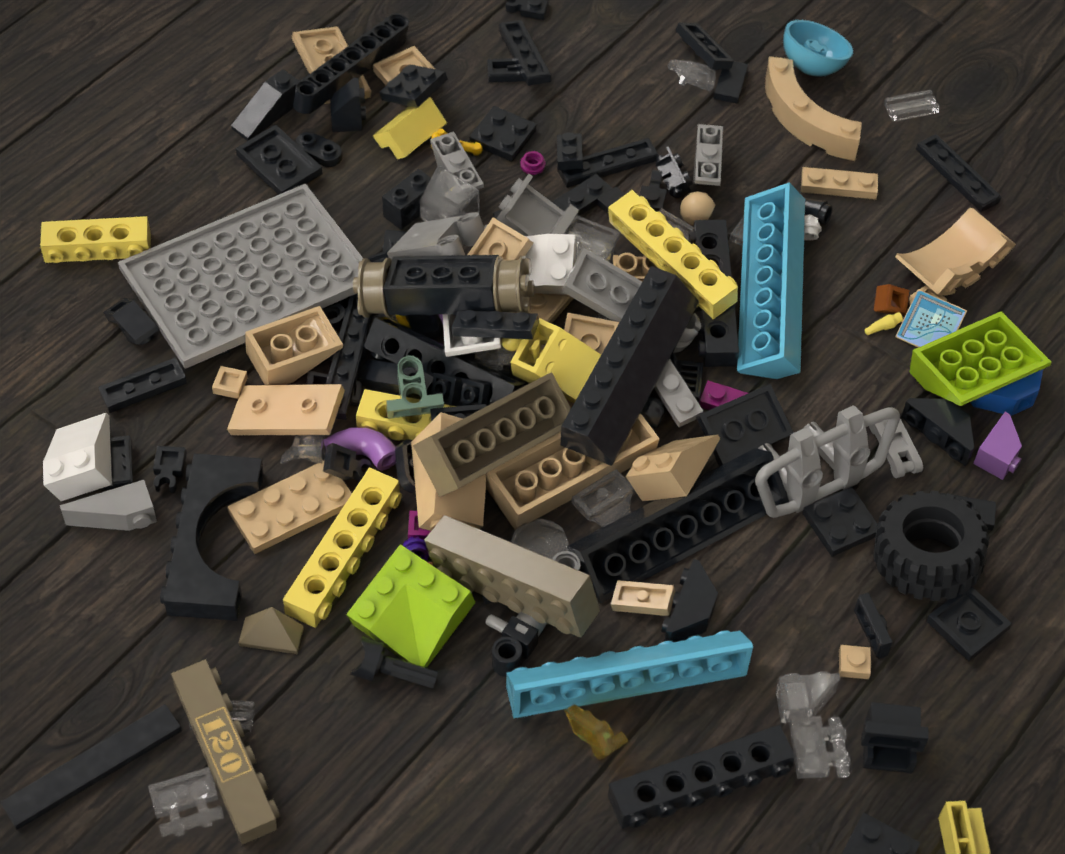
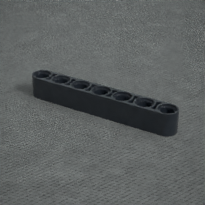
M402 14L390 15L296 84L294 109L302 114L314 112L329 101L330 97L350 80L361 77L373 68V64L384 60L404 45L409 26L408 18Z

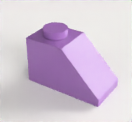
M1004 412L980 446L973 463L1001 480L1005 478L1009 471L1014 473L1021 462L1018 454L1022 445L1009 413Z

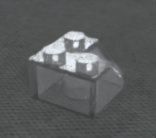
M439 165L420 199V217L427 222L462 216L472 212L479 213V190Z

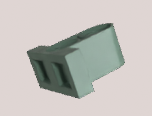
M415 356L403 357L398 363L397 371L400 399L386 401L388 419L430 414V409L444 408L443 394L427 395L421 361ZM407 367H412L417 371V374L407 376L402 371ZM414 393L418 394L421 400L417 403H411L406 397Z

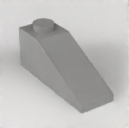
M144 480L60 505L65 524L68 526L130 531L136 528H145L157 522L153 504Z

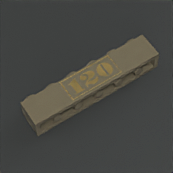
M205 659L171 673L175 689L241 844L243 845L277 830L276 818L280 817L277 806L273 799L268 801L264 794V791L268 790L262 773L256 774L252 766V764L256 763L251 747H244L240 739L245 736L239 720L233 721L229 712L233 710L227 693L221 695L218 686L222 685L216 668L210 669Z

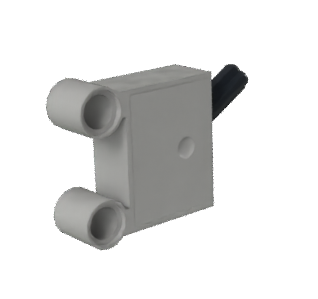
M478 212L415 223L390 250L370 256L368 259L371 262H383L385 258L393 259V256L465 255L462 246H474L485 229Z

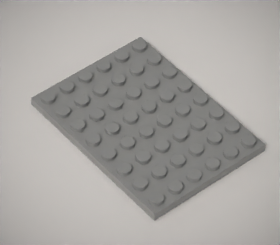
M303 184L118 262V265L129 285L186 369L245 343L246 331L317 306L324 308L354 295L353 279L358 277V264L362 261L363 257L308 186Z

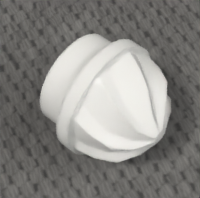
M805 215L804 240H816L821 232L818 218L812 215Z

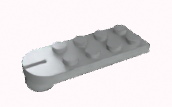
M583 248L576 259L562 292L610 320L620 322L642 281ZM696 313L693 314L673 353L683 351L699 333L701 323Z

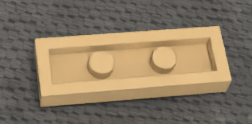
M803 167L801 173V192L876 199L878 194V174Z

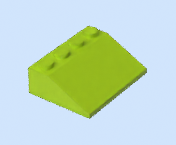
M1000 311L914 349L909 372L925 390L962 406L1051 366V361Z

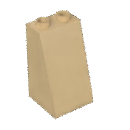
M440 413L411 442L419 528L432 531L444 515L477 529L483 527L486 474L455 491L439 497L413 447L416 443L462 420V418Z

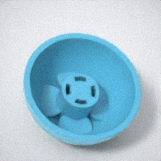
M794 20L789 22L785 28L783 37L785 53L788 59L793 60V65L805 74L826 76L835 73L847 64L853 54L852 46L842 35L819 23L807 20Z

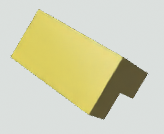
M429 97L418 108L407 107L376 132L373 137L381 148L389 146L396 158L401 159L414 151L447 122L432 98Z
M966 801L946 802L939 816L945 853L990 854L981 808L967 809Z

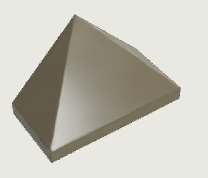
M270 607L245 617L239 646L298 654L304 627L275 608Z

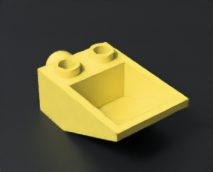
M540 318L533 340L501 338L502 346L506 350L516 351L510 362L513 376L531 383L552 372L566 400L575 403L601 356L600 353L562 328ZM546 344L543 350L540 349V345Z

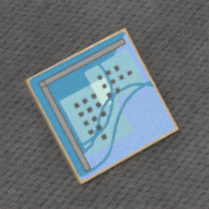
M918 289L895 338L919 348L957 331L967 310Z

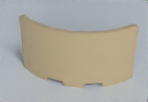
M969 208L952 227L930 244L911 253H897L895 257L937 295L945 296L954 294L955 288L961 285L967 288L980 279V272L988 266L993 269L1016 244L975 209Z

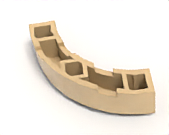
M769 57L765 80L766 95L770 99L773 106L772 110L780 123L809 146L814 144L826 149V154L855 161L860 141L861 122L836 116L815 104L800 88L794 74L793 60Z

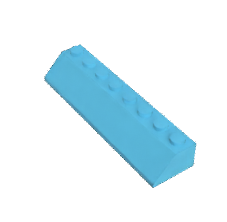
M790 182L745 198L738 339L739 355L737 361V371L741 374L780 379L801 373L805 198Z
M721 631L707 637L693 636L685 641H665L657 646L646 648L637 646L624 652L615 653L609 651L596 657H576L571 661L563 663L548 662L540 667L529 669L526 667L516 668L512 672H507L506 688L513 718L746 676L753 645L741 631Z

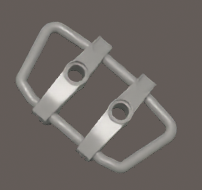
M853 405L838 412L835 428L823 432L816 422H811L814 428L808 423L803 429L791 434L788 452L782 456H779L769 443H765V447L768 450L761 445L758 449L770 451L774 457L773 461L759 470L755 478V483L767 515L776 518L795 511L799 513L803 511L804 507L836 491L845 490L857 485L861 479L880 468L886 460L900 421L899 411L893 407H887L863 416V413ZM887 420L875 457L867 463L870 449L868 448L866 427ZM819 455L834 470L835 479L821 487L820 482L823 472L821 471ZM779 471L789 502L776 506L767 479L770 475Z

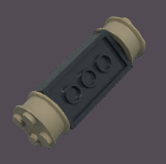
M499 255L393 256V259L385 258L383 262H371L368 258H364L358 264V277L353 279V291L355 294H358V314L363 315L364 318H369L372 314H385L388 318H391L393 315H457L459 310L530 313V297H534L535 286L534 281L529 279L532 269L531 259L525 256H520L519 260H504Z

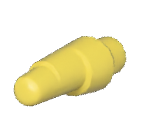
M899 312L893 315L888 314L867 327L865 334L871 335L881 330L895 328L897 324L903 322V317Z

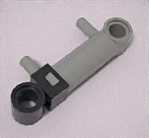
M562 551L553 557L554 561L580 571V559L576 554ZM520 612L517 617L512 616L508 623L490 614L486 619V625L502 633V637L496 640L492 647V667L498 675L506 677L507 672L520 668L522 657L528 659L538 644V637L547 623H539L532 616ZM502 655H511L512 658H510V659H504V658H502L501 656H502Z

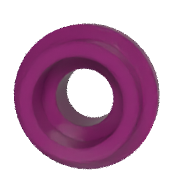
M529 151L522 157L520 167L525 173L536 175L545 169V159L539 152Z

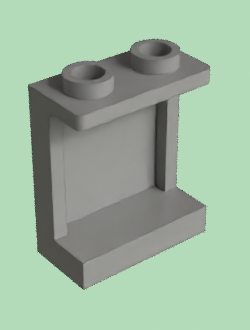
M528 174L523 181L518 178L510 189L513 195L511 197L507 195L499 205L502 211L496 219L523 236L564 234L579 210L572 204L565 211L561 210L528 184L533 178L532 175Z

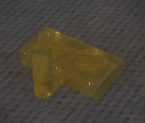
M575 704L564 710L574 734L590 744L596 759H604L628 742L623 732L612 737L613 731L608 723L595 718L589 710L584 711Z

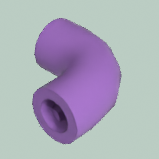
M348 428L324 439L325 448L327 445L335 443L356 452V455L367 456L380 471L389 469L396 463V447L381 432L369 428Z

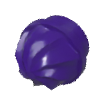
M418 536L417 538L410 537L404 541L403 546L423 560H428L429 551L423 539Z

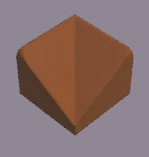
M890 284L877 286L874 311L886 314L899 312L902 316H905L910 290Z

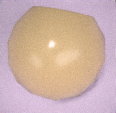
M693 192L682 200L680 214L687 224L694 226L695 220H709L715 204L706 193Z

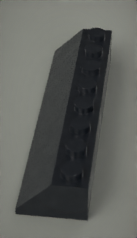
M653 266L650 267L561 426L560 446L612 466L699 305L697 298L677 275Z
M754 448L698 477L687 496L654 500L566 546L569 552L576 554L580 559V571L590 575L597 601L603 603L612 598L618 580L642 582L767 515L755 483V478L763 466L774 460L772 452ZM777 471L767 479L776 506L789 502L779 471Z

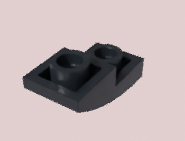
M434 373L430 395L443 394L444 404L450 406L482 404L487 406L491 384Z

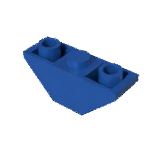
M1043 369L970 403L973 407L1001 414L1007 412L1010 416L1032 407L1040 389Z

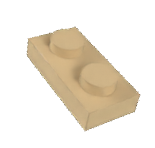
M618 580L611 601V607L613 611L669 616L675 588L674 585Z

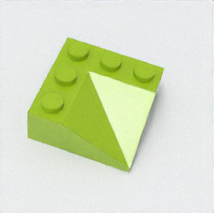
M400 544L346 615L353 626L372 639L383 642L385 648L404 661L427 668L476 602L470 590Z

